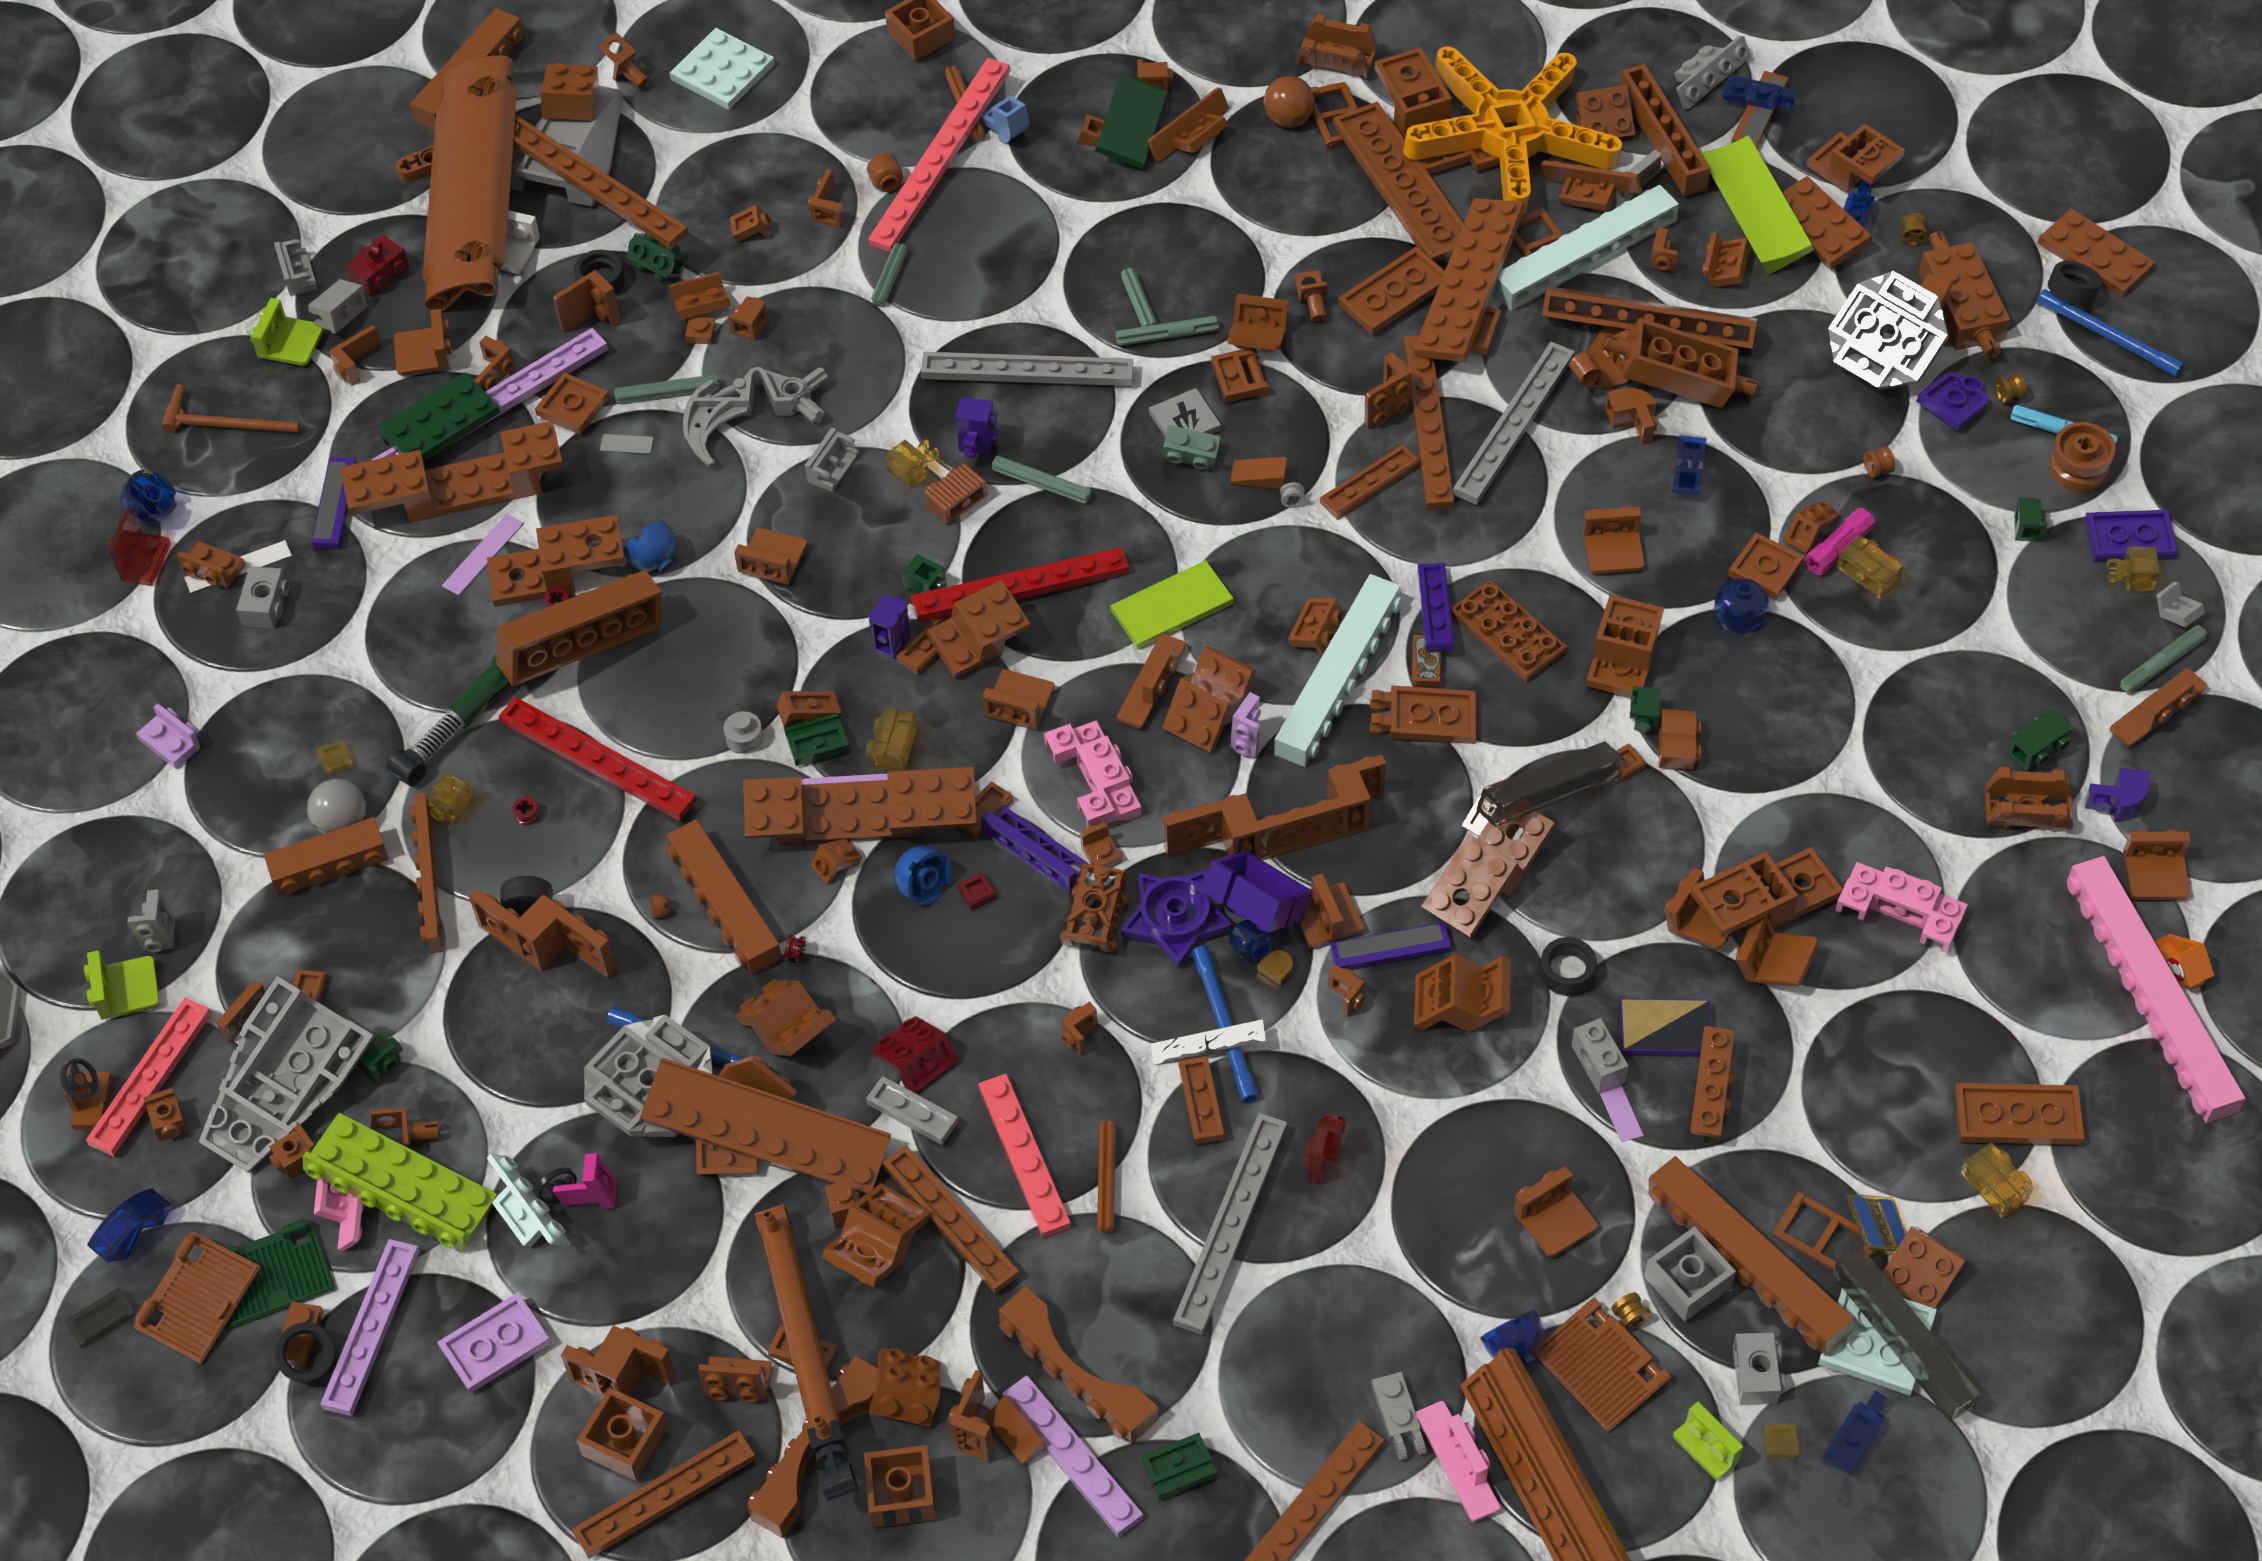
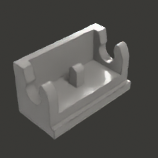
M294 239L282 243L275 242L274 245L290 297L317 290L306 248L291 250L293 247L300 246L301 241Z
M341 279L308 305L309 312L317 314L322 318V320H315L314 324L320 328L331 330V333L334 334L367 308L363 286Z
M831 427L805 464L807 482L833 492L859 456V450L849 446L853 445L855 440Z

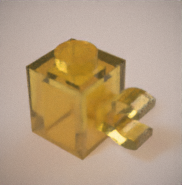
M905 439L885 454L887 471L909 489L916 483L923 481L929 474L927 462H933L938 458V449L934 448L932 451L927 452L926 450L929 449L928 440L922 441L915 448Z
M2128 547L2124 560L2108 559L2106 569L2116 570L2109 571L2108 581L2117 582L2125 577L2126 590H2154L2160 574L2156 547Z
M446 773L442 774V779L437 785H433L432 791L426 799L430 813L434 818L439 821L445 820L455 825L472 804L474 798L469 784Z

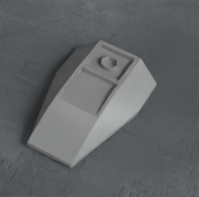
M599 85V96L593 121L541 118L534 127L609 175L624 95L623 90ZM515 148L512 154L510 189L522 192L527 180L566 188L569 202L593 206L594 198L518 148Z

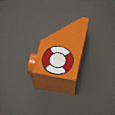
M2168 934L2154 941L2179 985L2186 986L2187 988H2196L2203 985L2204 980L2214 976L2204 943L2173 934Z

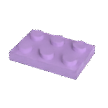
M519 1293L514 1294L437 1342L470 1394L551 1344L549 1337Z

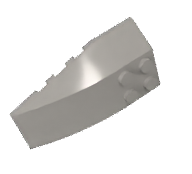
M276 976L242 1027L239 1035L241 1037L237 1049L233 1051L229 1061L231 1065L226 1078L222 1079L216 1104H213L199 1139V1143L247 1173H250L271 1153L269 1146L293 1132L296 1125H301L342 1086L375 1037L352 1021L344 1019L308 997L301 990Z

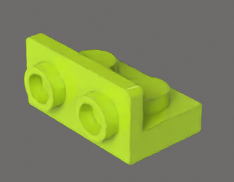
M1699 1402L1689 1408L1686 1422L1673 1433V1438L1715 1480H1719L1740 1462L1744 1446Z

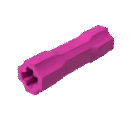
M1857 508L1833 534L1805 556L1806 560L1804 563L1808 570H1811L1816 575H1823L1836 563L1837 558L1874 528L1875 519L1872 514L1864 508Z

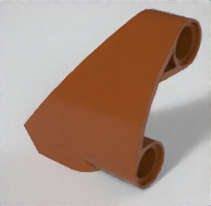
M1603 326L1588 350L1572 358L1569 367L1583 386L1606 389L1635 382L1622 377L1624 368L1623 355L1602 349V342L1606 333L1627 339L1630 333L1628 329L1621 331L1619 328Z

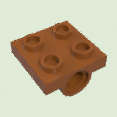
M1627 84L1575 94L1577 101L1576 122L1578 126L1614 135L1618 138L1635 135Z

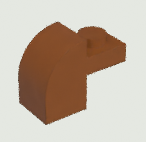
M1622 388L1608 391L1605 410L1613 429L1634 424L1642 445L1652 443L1654 431L1657 430L1655 419L1656 401L1649 393L1637 388Z

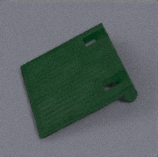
M301 1219L283 1226L281 1231L238 1247L237 1245L225 1247L261 1266L227 1322L228 1330L289 1308L291 1302L302 1303L336 1290L313 1220ZM305 1231L308 1241L294 1246L291 1236Z

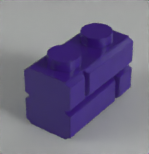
M882 595L876 604L877 607H874L868 616L872 645L875 652L892 659H897V655L911 638L907 604L898 597Z

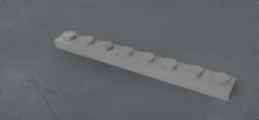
M1554 342L1549 343L1454 486L1453 495L1475 505L1479 503L1568 368L1575 351Z
M923 352L921 379L1132 386L1134 361L1128 358Z
M1258 1113L1173 1319L1174 1326L1203 1335L1287 1129L1286 1121Z

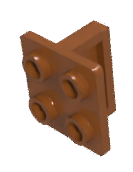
M1323 873L1312 876L1311 890L1313 893L1302 922H1299L1308 946L1314 948L1362 933L1364 931L1363 923L1345 883L1342 882L1328 886Z

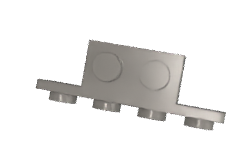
M1738 36L1725 48L1712 46L1701 48L1698 54L1692 59L1685 61L1682 67L1674 73L1677 82H1683L1676 88L1683 109L1691 108L1751 57L1744 36Z

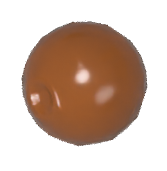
M1285 76L1276 79L1268 86L1263 104L1267 117L1274 124L1283 128H1294L1303 125L1312 116L1315 98L1312 88L1306 81L1296 76Z

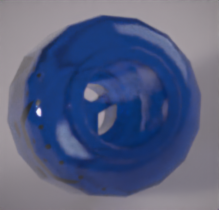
M1246 919L1233 927L1229 936V945L1242 960L1256 962L1261 961L1270 953L1272 937L1269 932L1258 929L1255 923Z

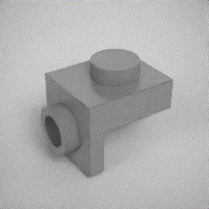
M2171 583L2156 596L2160 617L2183 627H2187L2205 613L2202 603L2182 596L2180 583Z

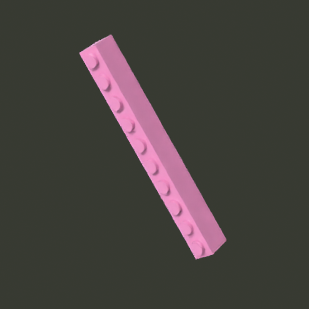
M2105 856L2073 865L2067 879L2068 890L2079 901L2083 916L2090 920L2094 927L2096 939L2100 943L2102 942L2106 948L2108 959L2112 966L2117 967L2121 974L2123 986L2126 990H2130L2135 999L2138 1012L2144 1015L2148 1021L2153 1038L2158 1039L2163 1048L2166 1061L2175 1068L2178 1074V1081L2181 1087L2187 1089L2191 1096L2195 1111L2202 1115L2206 1123L2239 1113L2245 1096Z

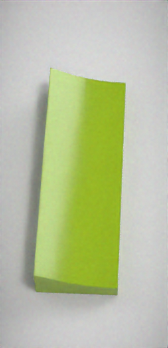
M1749 135L1729 145L1700 152L1710 167L1712 178L1768 276L1814 250L1809 238Z

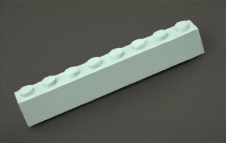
M1661 185L1651 190H1646L1640 196L1630 201H1625L1621 206L1610 212H1605L1592 222L1585 223L1579 229L1561 236L1557 241L1542 246L1538 251L1527 257H1522L1507 268H1502L1493 293L1510 311H1513L1546 293L1548 286L1557 287L1656 233L1657 227L1665 228L1676 222L1679 203Z
M1372 574L1368 576L1275 737L1274 755L1304 767L1310 758L1314 759L1320 748L1319 742L1322 737L1328 736L1334 715H1340L1346 694L1351 695L1357 675H1362L1366 669L1367 657L1370 653H1375L1379 644V636L1381 633L1385 634L1391 623V615L1393 612L1397 613L1401 607L1400 585Z

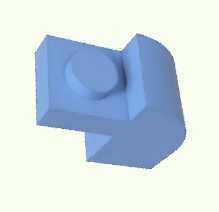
M1012 96L996 104L981 116L982 124L997 132L999 141L1004 143L1009 142L1027 130L1030 125L1026 104Z

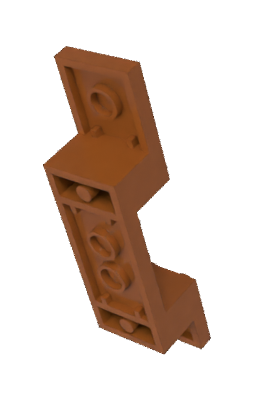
M553 420L500 432L504 453L427 470L420 450L340 467L349 513L354 515L404 503L409 522L412 523L542 494L538 473L564 468Z
M1383 755L1368 756L1360 761L1347 765L1340 764L1333 769H1329L1327 799L1304 808L1297 807L1290 812L1276 816L1269 815L1262 820H1256L1246 793L1238 796L1231 795L1224 800L1210 804L1203 803L1196 808L1185 811L1172 812L1163 817L1164 849L1169 857L1223 842L1228 856L1247 851L1263 861L1369 830L1371 799L1383 796L1385 793L1386 762Z
M974 767L887 772V780L804 785L801 777L743 780L746 839L775 837L778 844L829 842L844 838L847 840L917 837L921 836V829L977 826Z

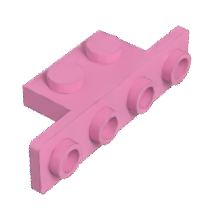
M322 1179L317 1180L314 1215L340 1223L338 1250L345 1251L356 1244L361 1238V1214L365 1205L350 1193H341L334 1189L332 1184Z
M1444 1401L1417 1411L1416 1415L1419 1424L1471 1522L1479 1521L1499 1512L1500 1505L1487 1483L1490 1462L1484 1450H1478L1475 1445V1434L1471 1425L1468 1422L1464 1423L1459 1414L1451 1416Z

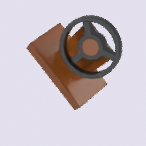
M81 1058L72 1059L63 1065L60 1080L64 1088L63 1095L73 1111L70 1123L72 1129L93 1130L107 1110L113 1077L110 1072H96L88 1061ZM77 1063L83 1065L89 1072L79 1071Z

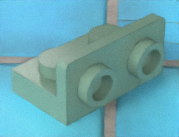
M1168 425L1161 458H1165L1171 463L1179 464L1183 462L1191 464L1198 469H1213L1221 436Z

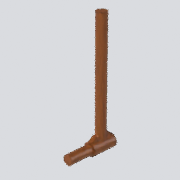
M177 384L171 403L167 406L161 429L167 433H174L182 424L299 433L301 429L300 422L185 414L181 404L186 387L181 384Z

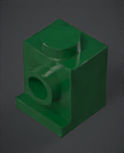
M2018 498L2014 512L2015 541L2043 542L2047 521L2046 511L2041 510V499Z
M919 554L912 559L902 572L904 589L907 591L911 589L917 593H924L945 588L947 585L945 567Z
M1633 686L1629 719H1635L1634 730L1641 733H1657L1661 689Z
M379 1032L358 1060V1068L377 1086H380L383 1083L381 1077L393 1071L398 1062L401 1061L399 1054L403 1051V1047L394 1037L388 1039L382 1032Z

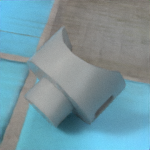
M742 711L734 713L724 723L723 729L726 744L732 752L751 749L763 742L764 738L760 720L751 712Z

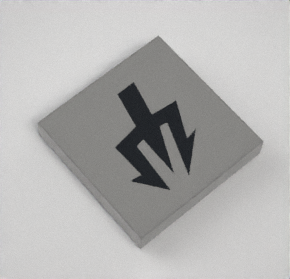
M1196 388L1149 407V414L1164 437H1166L1168 425L1208 434L1221 431V424Z

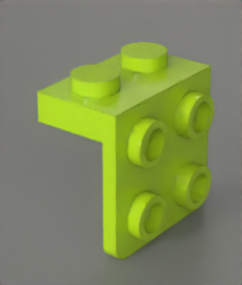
M270 298L266 308L264 307L261 311L257 326L251 331V342H253L259 358L305 366L309 363L324 332V328L318 327L311 321L286 317L281 300Z
M99 950L87 953L88 965H84V973L87 982L91 984V989L87 990V999L90 1007L95 1006L101 1020L156 1008L159 1005L155 962L151 956L106 965Z

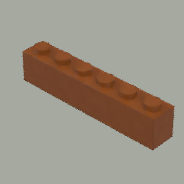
M495 8L410 103L414 121L435 130L436 110L442 103L445 74L457 65L469 60L487 56H508L509 52L516 44L521 42L524 36L520 18Z
M1642 64L1622 70L1620 85L1627 84L1631 112L1653 148L1662 154L1661 161L1682 195L1685 197L1707 190L1710 167L1647 66Z
M694 820L667 834L668 847L665 850L672 863L678 862L681 867L679 872L686 884L691 882L694 887L692 891L699 904L704 903L708 908L706 913L713 925L718 924L721 928L720 935L727 946L732 945L735 949L733 953L741 968L746 966L750 974L753 975L781 960L779 943L698 821Z

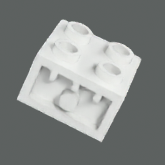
M508 210L505 260L500 270L516 274L522 272L540 238L535 216Z

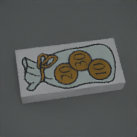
M1654 150L1628 171L1638 175L1641 187L1660 172L1662 154ZM1619 192L1620 195L1625 199L1629 198L1633 194L1629 192Z

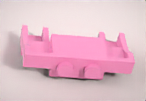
M1097 720L1074 729L1068 724L1044 733L1046 747L1050 746L1055 764L1077 757V764L1092 791L1090 794L1077 798L1078 809L1080 812L1083 811L1087 827L1094 824L1098 825L1102 822L1130 821L1142 816L1141 805L1130 786V782H1133L1131 771L1128 766L1123 767L1120 761L1122 757L1116 744L1112 745L1108 736H1104Z
M1856 862L1850 878L1847 879L1838 899L1836 911L1841 912L1843 907L1846 906L1859 911L1858 919L1864 920L1870 907L1872 910L1922 928L1920 943L1925 944L1927 938L1944 944L1942 952L1948 953L1968 904L1940 894L1942 887L1934 885L1931 881L1910 876L1902 870L1886 866L1884 872Z

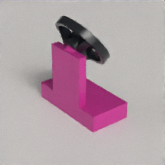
M597 1153L585 1154L583 1183L576 1184L577 1177L570 1168H558L542 1178L537 1186L536 1194L546 1204L561 1201L563 1205L599 1202L603 1209L615 1208L618 1180ZM569 1174L564 1179H557L552 1183H548L558 1175ZM543 1188L549 1190L552 1197H543Z

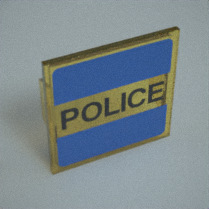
M1847 1194L1848 1203L1866 1249L1873 1250L1871 1256H1889L1893 1254L1907 1234L1893 1197Z

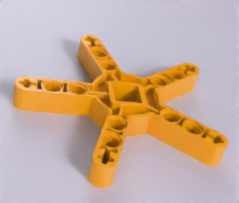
M1442 47L1437 52L1434 69L1442 83L1474 114L1409 127L1406 132L1403 153L1409 159L1420 160L1481 148L1491 156L1500 157L1503 200L1523 202L1525 213L1531 192L1528 166L1529 157L1541 151L1598 168L1613 169L1618 164L1622 142L1614 135L1549 118L1547 108L1573 81L1577 60L1572 54L1559 53L1522 91L1511 89L1498 90L1458 50L1452 47ZM1517 122L1518 124L1517 126L1507 128L1503 126V124Z

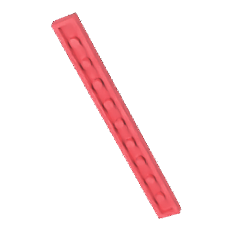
M990 58L986 59L868 238L870 246L891 252L893 245L900 242L1011 72L1009 64Z

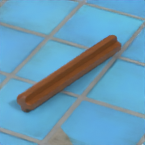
M953 65L945 69V75L958 103L967 88L958 67ZM980 120L970 133L974 142L983 141L985 138V132Z
M1102 1121L1099 1124L1097 1230L1100 1233H1111L1114 1230L1116 1124L1113 1121Z

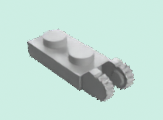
M1402 1372L1372 1379V1389L1389 1440L1393 1441L1399 1460L1407 1459V1449L1402 1438L1412 1436L1414 1448L1418 1455L1426 1454L1421 1427Z

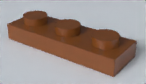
M1208 1056L1178 1061L1194 1145L1224 1140V1131Z

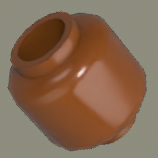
M878 154L867 165V174L870 181L879 191H893L902 182L903 171L894 155Z

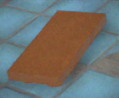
M1488 580L1450 609L1453 619L1526 683L1567 652V646L1491 580Z

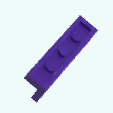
M1003 806L996 814L988 810L981 817L983 834L1067 892H1072L1075 884L1077 885L1078 878H1080L1081 870L1077 873L1069 865H1076L1081 869L1082 864L1089 863L1006 806ZM1006 817L1010 821L1015 823V828L1007 822H1005L1003 819ZM1026 835L1034 836L1037 840V843L1031 840ZM1047 850L1056 851L1058 853L1059 858Z

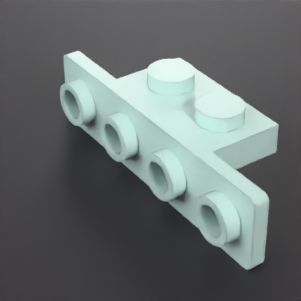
M491 1153L487 1159L507 1185L492 1203L522 1245L531 1247L543 1235L549 1244L566 1248L570 1242L564 1235L565 1229L561 1224L552 1219L548 1213V1206L532 1192V1184L518 1173L515 1161L507 1155L501 1156Z

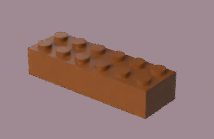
M643 570L615 582L604 584L602 587L589 592L581 593L571 599L555 603L540 611L532 612L514 621L506 622L497 627V665L513 687L660 629L662 591L648 572Z

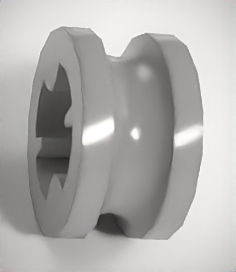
M1292 482L1281 487L1280 495L1283 506L1296 508L1304 504L1303 485Z

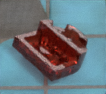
M1337 1115L1324 1116L1317 1124L1313 1139H1307L1304 1156H1306L1304 1170L1308 1171L1309 1183L1320 1185L1327 1159L1339 1161L1342 1151L1341 1133H1345L1346 1117Z

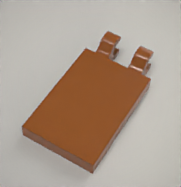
M1391 685L1390 692L1372 690L1370 710L1382 711L1390 708V715L1371 714L1370 734L1379 735L1390 731V738L1475 743V691Z

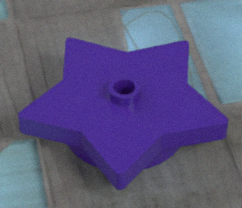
M1202 870L1186 877L1171 876L1166 878L1140 873L1138 874L1141 904L1122 926L1121 935L1125 938L1156 943L1175 966L1180 967L1198 941L1230 932L1232 923L1209 901V895L1202 891L1208 874L1207 870Z

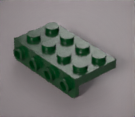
M465 372L415 404L408 406L391 419L386 420L378 426L381 440L386 445L390 444L399 454L420 450L424 461L499 414L500 409Z

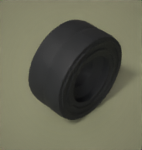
M536 876L510 878L501 886L500 905L505 909H513L521 917L542 895L553 901L552 885L547 880Z

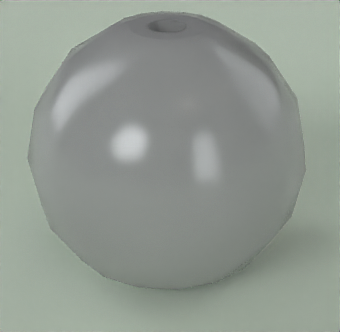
M330 779L322 782L312 791L307 801V815L311 825L322 834L363 821L366 815V801L362 791L350 781Z

